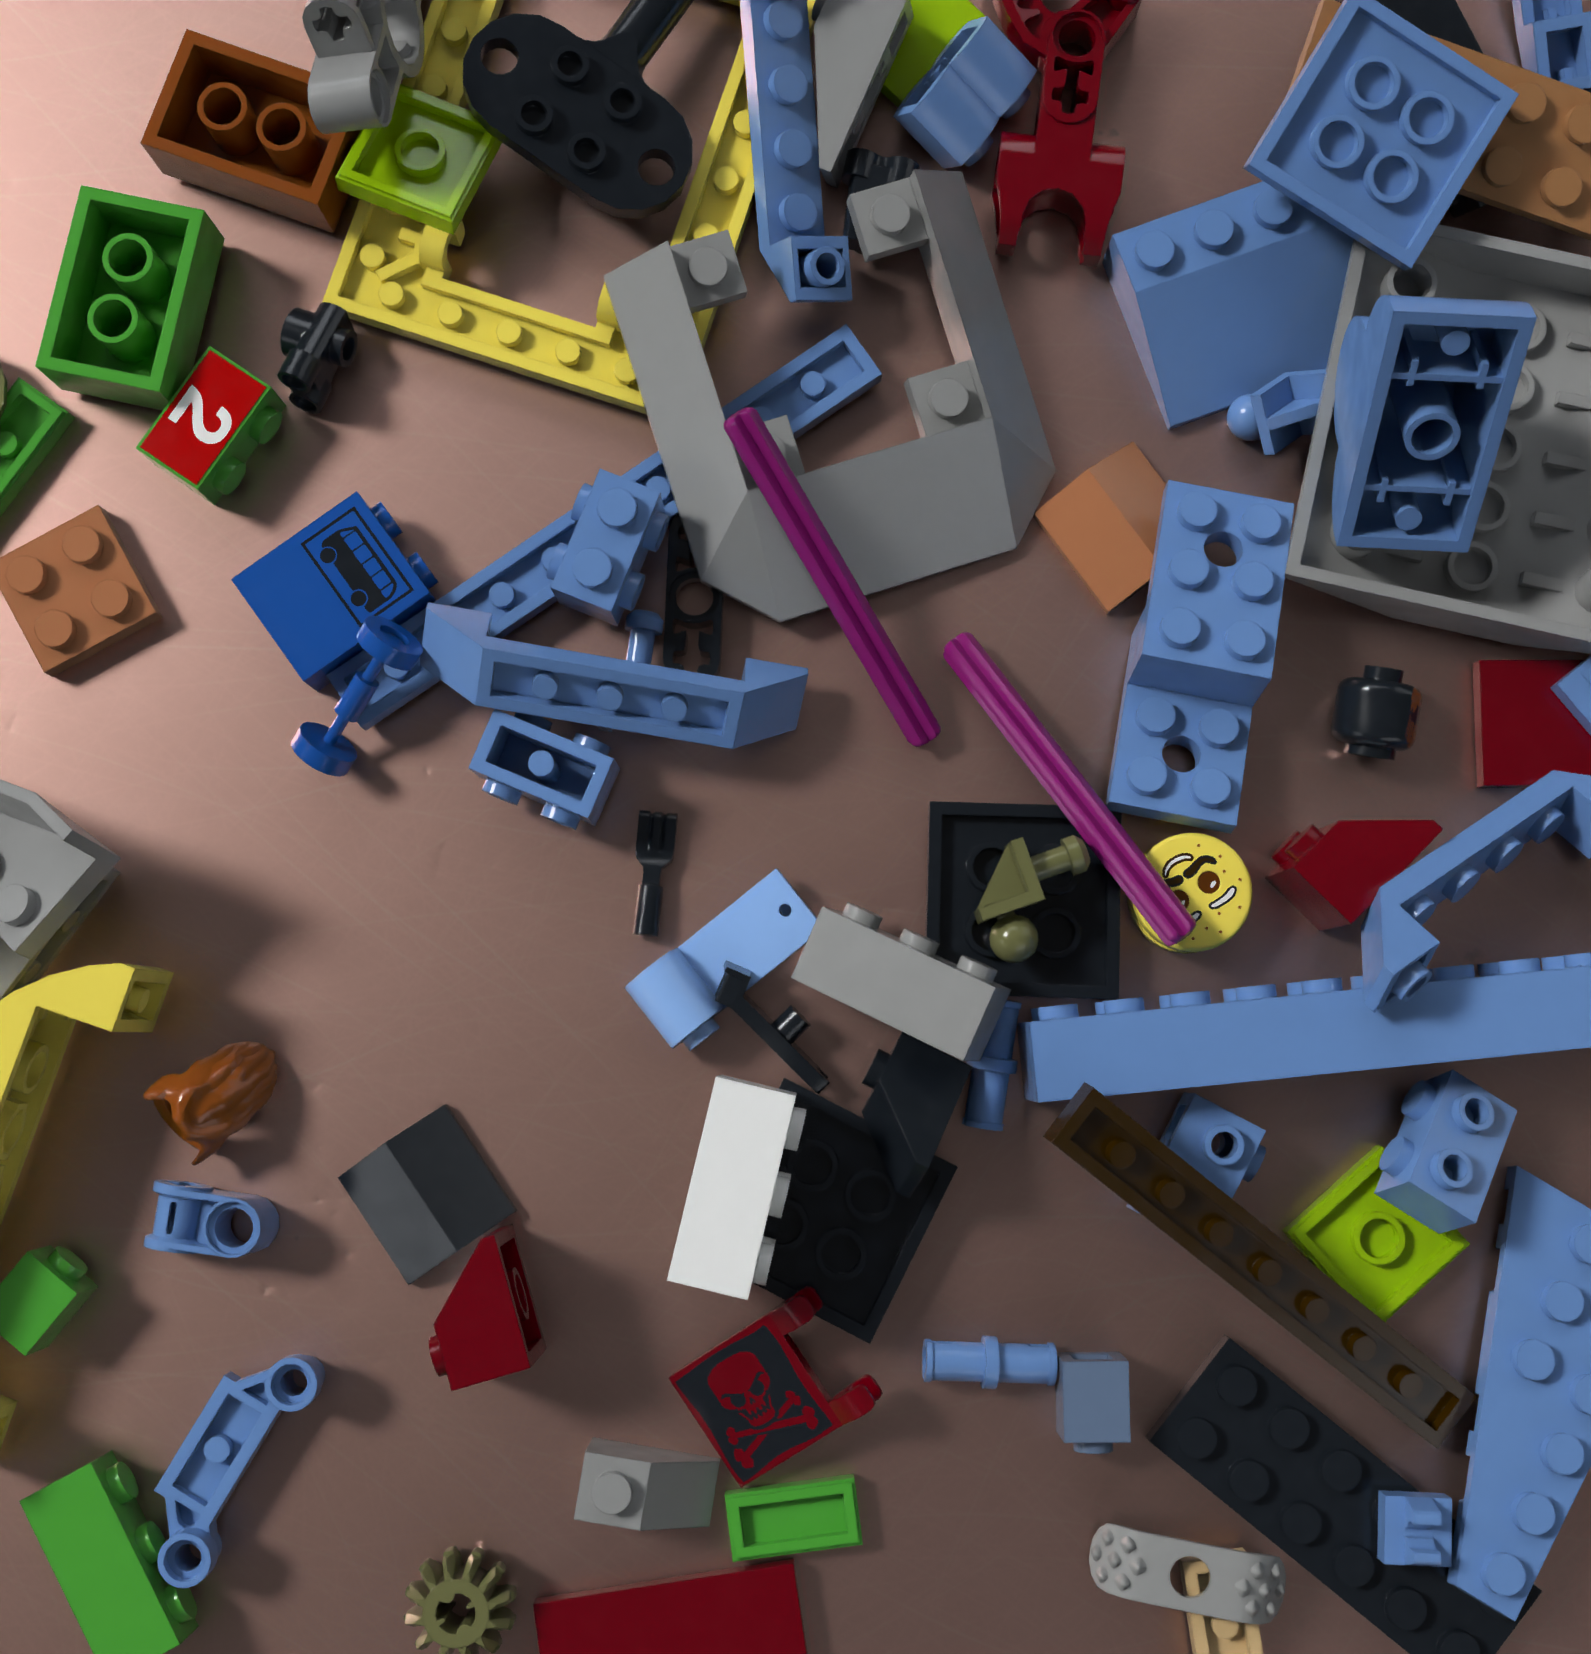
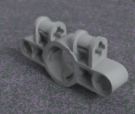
M308 0L306 2L302 19L306 33L316 53L308 81V103L314 124L322 134L379 128L389 125L401 79L417 76L422 67L424 58V27L420 7L422 0Z

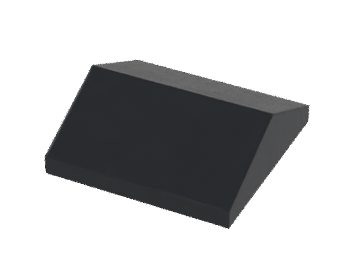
M447 1104L382 1144L338 1177L408 1285L517 1211Z

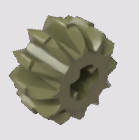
M456 1546L448 1547L445 1550L442 1564L427 1558L419 1568L423 1580L411 1581L405 1591L406 1597L417 1605L406 1612L404 1624L412 1627H425L415 1641L416 1648L423 1650L435 1641L441 1645L437 1654H453L456 1648H458L460 1654H479V1646L485 1651L495 1653L502 1644V1638L498 1630H511L516 1620V1614L505 1606L515 1600L518 1594L517 1587L510 1584L496 1585L506 1570L504 1562L494 1563L488 1571L480 1567L484 1559V1549L482 1547H475L467 1563H463L461 1553ZM456 1594H463L470 1599L466 1606V1609L470 1610L465 1617L459 1616L452 1611L456 1602L451 1601Z

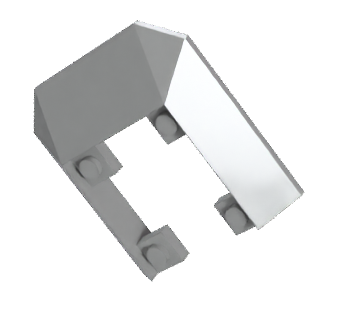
M914 169L908 178L850 194L846 201L865 263L919 247L955 361L954 365L908 378L904 382L920 438L805 473L787 415L764 421L864 596L1015 550L1056 472L963 173L959 171ZM721 231L670 246L667 240L605 274L604 282L700 581L778 623L829 608L724 429L723 423L726 420L693 320L692 313L743 299L747 295L748 291L729 231Z

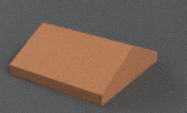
M1134 442L1129 443L1085 470L1035 511L1033 518L1106 614L1149 584L1163 491L1166 483Z

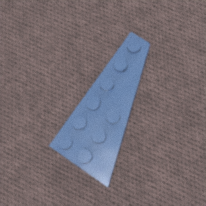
M1508 1166L1504 1189L1509 1190L1504 1224H1499L1496 1248L1500 1249L1495 1288L1489 1291L1474 1393L1479 1395L1474 1431L1469 1430L1465 1454L1470 1456L1464 1498L1458 1502L1452 1543V1567H1449L1447 1582L1504 1617L1516 1621L1591 1467V1209L1521 1167Z

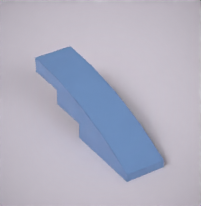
M1512 0L1522 68L1591 92V11L1583 12L1582 0Z

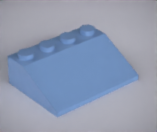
M1264 181L1113 234L1102 264L1168 430L1227 410L1236 398L1244 394L1255 393L1284 372L1326 369L1353 238Z

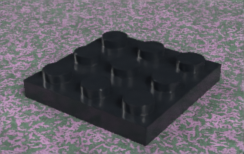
M930 801L928 804L925 937L940 944L936 955L955 964H958L961 955H964L996 969L998 972L994 982L1011 989L1008 997L1119 999L1121 887L1058 805ZM1111 811L1121 824L1122 813ZM1075 835L1081 838L1087 847L1091 861L1087 871L1075 876L1070 871L1039 881L1045 899L1038 904L1015 911V914L1028 918L1037 929L1039 941L1034 954L1029 959L1020 963H1009L998 958L990 946V932L997 919L978 924L974 912L1004 852V847L1010 841L1023 837L1031 857L1061 846L1060 839Z
M784 1077L779 1088L796 1092L794 1106L807 1110L797 1151L785 1148L783 1150L779 1171L791 1174L782 1217L777 1218L769 1215L767 1217L763 1236L776 1239L766 1285H755L784 1300L802 1288L811 1286L823 1302L822 1308L815 1313V1316L870 1344L958 1167L934 1154L928 1170L910 1198L897 1193L865 1119Z

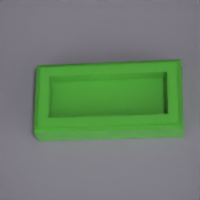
M854 1473L725 1490L733 1562L863 1545Z

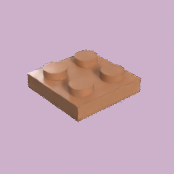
M99 505L0 557V590L43 672L52 677L163 617L107 511Z

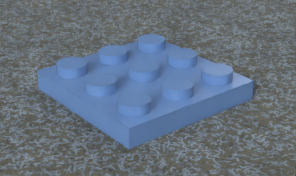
M1343 0L1243 166V169L1400 269H1411L1519 94L1378 1Z

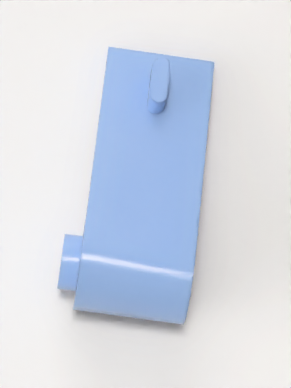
M776 868L682 945L669 951L643 970L626 985L625 989L672 1049L683 1042L688 1050L691 1051L720 1028L713 1018L727 1007L715 1001V993L725 973V961L727 960L750 970L751 979L746 988L747 991L806 944L817 917L780 870Z

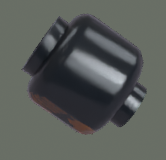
M1365 665L1363 677H1349L1339 683L1331 723V734L1336 740L1344 743L1343 753L1395 761L1396 751H1405L1413 746L1421 710L1422 694L1414 686L1402 683L1404 671Z

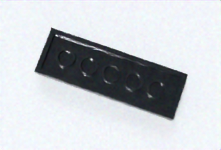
M1225 1334L1145 1436L1149 1442L1409 1654H1496L1542 1593V1590L1533 1584L1516 1621H1513L1448 1583L1449 1567L1383 1564L1377 1558L1378 1490L1419 1491ZM1452 1518V1543H1453V1536H1454V1529H1455V1522H1456L1453 1518Z

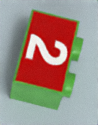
M209 346L139 442L136 449L155 466L215 505L223 494H230L241 483L246 473L245 463L258 444L267 443L276 434L283 418L281 412L286 405L271 386Z

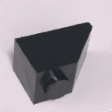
M904 1032L900 1034L890 1054L881 1049H878L862 1081V1084L872 1088L862 1114L897 1193L910 1198L931 1164L972 1066Z

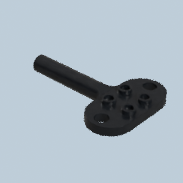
M631 0L608 33L601 40L597 41L584 40L564 26L541 15L514 13L491 21L473 37L463 58V91L472 116L499 141L591 206L616 218L641 219L664 211L681 195L690 175L692 167V138L683 116L665 98L653 91L644 82L642 74L647 64L694 0ZM496 48L506 49L516 57L518 62L512 71L505 74H495L484 67L482 63L484 55ZM651 158L661 159L671 167L673 177L666 184L651 185L640 177L638 172L639 166L645 160Z

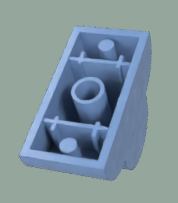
M1382 295L1376 301L1370 316H1354L1343 338L1335 381L1334 425L1339 448L1333 479L1332 523L1336 546L1468 553L1537 319L1532 306L1528 302Z

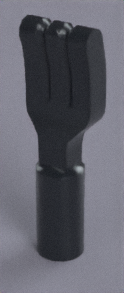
M648 810L639 811L635 854L637 860L643 866L642 884L638 885L634 935L658 937L663 887L660 886L662 870L672 863L674 858L678 822L677 813L664 814L663 812L655 811L652 814Z

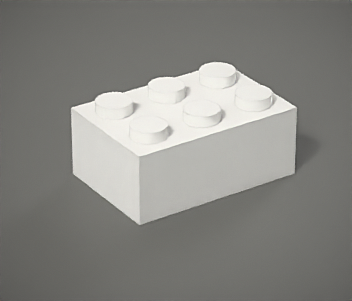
M726 1075L716 1076L667 1281L748 1300L752 1283L766 1285L776 1239L765 1237L763 1234L768 1215L777 1218L782 1217L791 1174L779 1171L784 1148L797 1151L807 1110L794 1106L796 1092Z

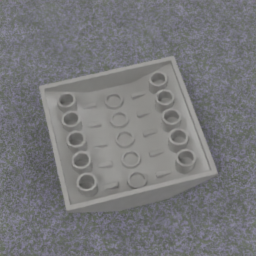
M1438 224L1413 267L1402 270L1353 239L1291 533L1285 578L1399 620L1516 646L1591 654V257ZM1382 295L1524 301L1532 306L1537 319L1468 553L1336 546L1332 523V491L1335 463L1339 448L1334 425L1335 381L1339 354L1346 329L1354 316H1370L1376 301Z

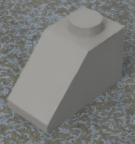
M593 1437L584 1455L574 1520L638 1531L709 1527L720 1458Z

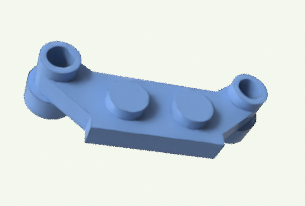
M293 1354L279 1360L271 1368L241 1378L230 1371L221 1379L154 1489L155 1492L165 1497L170 1538L162 1545L158 1554L157 1564L162 1578L168 1584L177 1588H190L199 1584L213 1571L222 1550V1540L217 1532V1518L281 1412L299 1411L312 1403L321 1392L325 1380V1369L321 1361L316 1357ZM294 1369L303 1372L306 1376V1388L300 1387L295 1383L293 1378ZM190 1544L199 1549L201 1559L192 1554Z

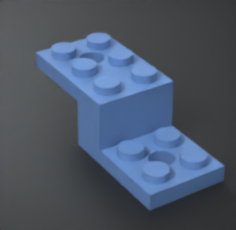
M1168 480L1163 491L1146 606L1131 635L1105 803L1110 811L1229 834L1236 828L1252 708L1272 679L1294 503ZM1213 542L1226 544L1233 550L1236 556V563L1227 567L1218 566L1207 558L1204 547ZM1169 745L1184 746L1193 754L1195 768L1187 772H1178L1171 769L1163 759V748Z

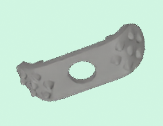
M1106 1523L1098 1528L1092 1538L1089 1553L1091 1576L1097 1587L1106 1593L1132 1601L1248 1624H1266L1271 1622L1277 1615L1283 1602L1286 1573L1280 1557L1150 1533L1113 1523ZM1187 1556L1196 1557L1207 1565L1210 1580L1202 1593L1195 1596H1186L1176 1591L1170 1581L1171 1568L1180 1558Z

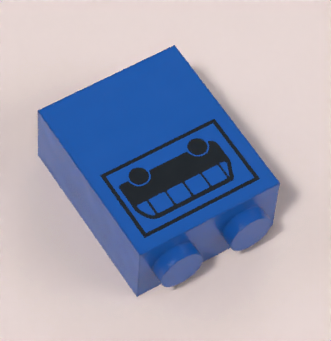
M357 491L231 579L303 682L317 692L331 683L326 677L327 674L364 650L358 643L356 634L368 616L383 617L401 625L425 609L428 602L434 603L437 601L429 589L436 585L438 580L417 551L407 558L393 539L403 532L381 501L370 508Z

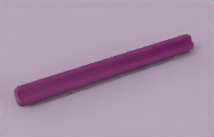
M746 407L737 411L723 423L727 435L907 741L915 747L927 744L940 734L941 726L758 411L753 407Z
M963 632L950 640L944 647V659L1162 942L1167 946H1172L1185 939L1196 926L1195 919L974 635L969 632Z

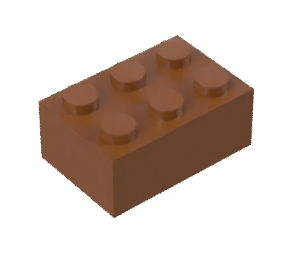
M186 29L140 143L165 175L334 233L349 197V194L338 190L335 176L361 130L322 134L317 129L308 103L307 88L310 71Z

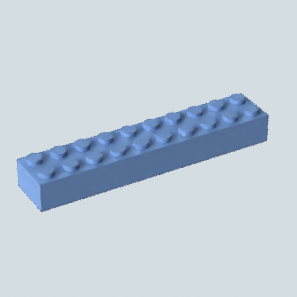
M1591 952L1541 958L1543 971H1541L1539 958L1477 964L1479 977H1475L1473 964L1429 969L1432 972L1431 978L1414 997L1406 1002H1402L1396 997L1375 1013L1364 1004L1363 976L1350 977L1351 990H1343L1342 977L1286 983L1288 996L1277 997L1276 984L1223 989L1224 1002L1211 1004L1209 990L1159 996L1160 1009L1145 1010L1144 997L1095 1002L1096 1015L1079 1017L1078 1004L1032 1008V1022L1017 1023L1024 1099L1037 1103L1071 1100L1084 1082L1094 1087L1102 1095L1112 1096L1591 1048Z

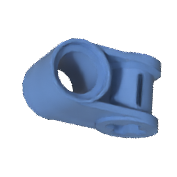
M155 1180L153 1191L158 1193L159 1196L153 1232L145 1236L143 1246L164 1252L238 1258L258 1252L268 1247L275 1240L280 1228L279 1214L275 1206L267 1198L259 1195L214 1189L213 1186L195 1182ZM238 1209L244 1210L250 1216L253 1223L251 1237L246 1243L238 1240L231 1229L233 1214Z

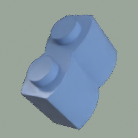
M988 16L968 21L950 40L935 60L931 69L918 81L902 101L893 117L943 169L958 167L963 164L968 167L981 159L991 147L993 138L989 134L994 129L999 118L1007 119L1026 103L1031 94L1027 86L1033 79L1037 69Z

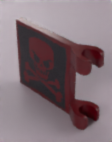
M811 1286L802 1288L777 1307L674 1372L668 1378L741 1488L842 1425L867 1414L876 1404L875 1401L879 1400L883 1394L876 1380L870 1374H865L834 1397H830L788 1334L809 1322L823 1306L821 1298Z

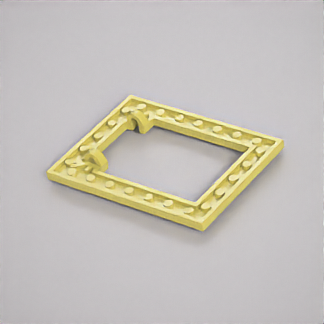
M432 0L423 23L424 58L421 70L415 77L404 78L402 84L466 108L467 100L463 91V58L473 37L491 21L498 19L504 0ZM720 0L740 7V0ZM807 0L810 39L816 22L812 20L815 0ZM743 37L670 246L728 230L735 253H737L755 201ZM359 199L322 302L332 303L346 310L349 319L647 415L605 282L597 306L596 327L450 281L452 268L447 259V249L449 243L461 247L465 236L462 220L454 235ZM718 306L692 313L703 349Z

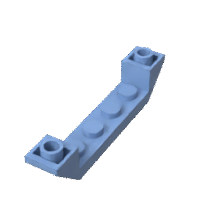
M740 0L759 250L791 303L849 302L853 298L848 236H825L807 0Z
M428 602L426 607L422 640L423 653L421 654L420 665L476 706L729 749L748 745L797 728L808 678V668L746 658L742 679L737 680L489 637L492 613Z
M1556 770L1551 771L1379 888L1361 924L1364 1004L1373 1013L1396 997L1402 1002L1408 1001L1431 978L1432 972L1426 967L1440 942L1422 925L1430 918L1440 902L1446 898L1452 903L1459 901L1475 886L1482 873L1488 869H1492L1495 873L1502 871L1518 856L1524 844L1531 839L1540 844L1555 831L1589 860L1591 859L1590 775Z

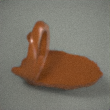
M242 1041L229 1043L212 1055L195 1061L182 1074L173 1073L161 1076L144 1092V1099L153 1100L159 1114L168 1126L180 1138L200 1150L191 1163L192 1165L201 1163L217 1152L230 1135L245 1127L251 1117L269 1101L277 1082L276 1070L278 1065L274 1060L275 1051L259 1042Z

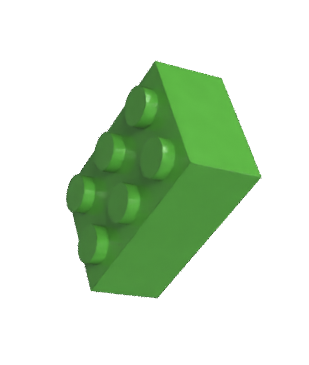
M81 185L35 367L61 390L163 410L193 369L225 239L205 210Z

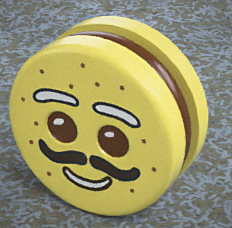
M1182 833L1162 840L1143 853L1196 921V926L1190 935L1177 944L1167 946L1126 895L1128 910L1135 926L1151 943L1170 952L1183 954L1197 953L1226 943L1242 928L1251 909L1252 882L1245 863L1228 844L1207 834Z

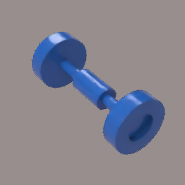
M368 616L356 634V639L360 646L373 658L364 672H356L336 704L334 710L338 715L331 727L329 728L315 722H305L301 724L291 741L293 751L302 761L327 775L345 776L357 759L356 749L341 734L349 721L357 722L379 686L376 677L384 664L395 669L408 671L413 669L423 653V647L414 635L397 623L383 617Z

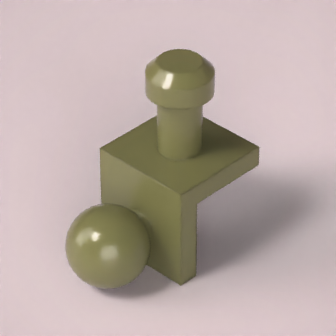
M1075 835L1060 839L1061 846L1031 857L1023 837L1010 841L1004 847V852L974 912L978 924L997 919L990 932V946L998 958L1009 963H1020L1029 959L1034 954L1039 941L1037 929L1028 918L1015 914V911L1038 904L1045 899L1039 881L1070 871L1073 876L1087 871L1091 861L1087 847L1081 838Z

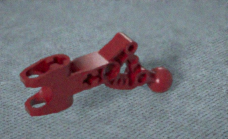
M992 0L994 9L1008 39L1041 72L1034 135L1001 132L992 190L996 229L995 254L1013 256L1017 235L1020 232L1023 220L1035 211L1053 209L1066 214L1077 228L1079 265L1097 267L1101 258L1108 224L1121 194L1126 154L1125 147L1093 143L1102 66L1107 55L1130 23L1136 18L1142 0H1080L1070 9L1058 11L1057 13L1046 8L1041 0ZM1074 42L1085 48L1087 54L1073 56L1067 54L1060 45ZM1064 88H1074L1070 108L1071 114L1062 112V102L1060 100Z

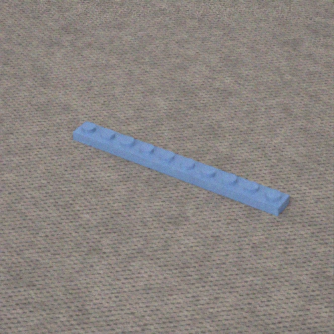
M845 324L722 407L725 420L746 407L756 409L763 422L787 415L794 439H797L881 382L882 373L848 325ZM657 451L621 477L661 493L665 509L664 514L669 516V526L673 518L678 514V510L659 451ZM572 509L434 603L492 613L489 637L502 639L557 602L550 588L553 580L547 578V570L557 545L560 542L569 544L577 525V521L571 519ZM426 608L400 625L414 635L421 645ZM365 650L326 675L340 697L356 672H364L373 657ZM420 658L413 669L408 671L395 669L384 664L376 677L379 686L357 720L358 724L364 730H368L439 682L440 679L420 665Z

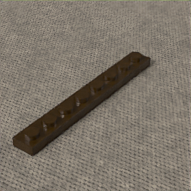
M1084 1082L1043 1135L1044 1138L1437 1449L1477 1396L1094 1087Z

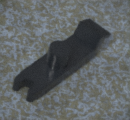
M726 960L724 963L725 973L715 993V1001L732 1008L819 1094L830 1084L827 1080L828 1076L795 1043L811 1026L810 1023L792 1005L773 1021L745 993L751 979L750 970Z

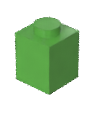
M51 1245L27 1251L0 1283V1335L24 1356L49 1347L98 1288V1285L85 1275L88 1267L84 1261L72 1251L61 1246H57L55 1249Z

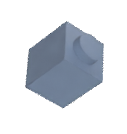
M1057 1352L1058 1366L1055 1383L1056 1432L1064 1443H1073V1450L1075 1452L1085 1454L1113 1452V1443H1131L1129 1361L1120 1352Z

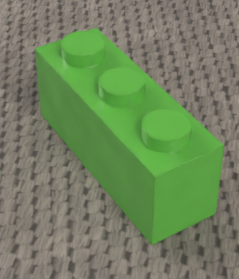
M112 1450L39 1489L19 1502L93 1654H164L180 1645L199 1627L195 1619L197 1615L196 1602L189 1588L174 1587L162 1578L158 1569L157 1559L159 1551L166 1540L160 1528L153 1521L147 1522L136 1500L139 1490L135 1476L124 1462L117 1461Z

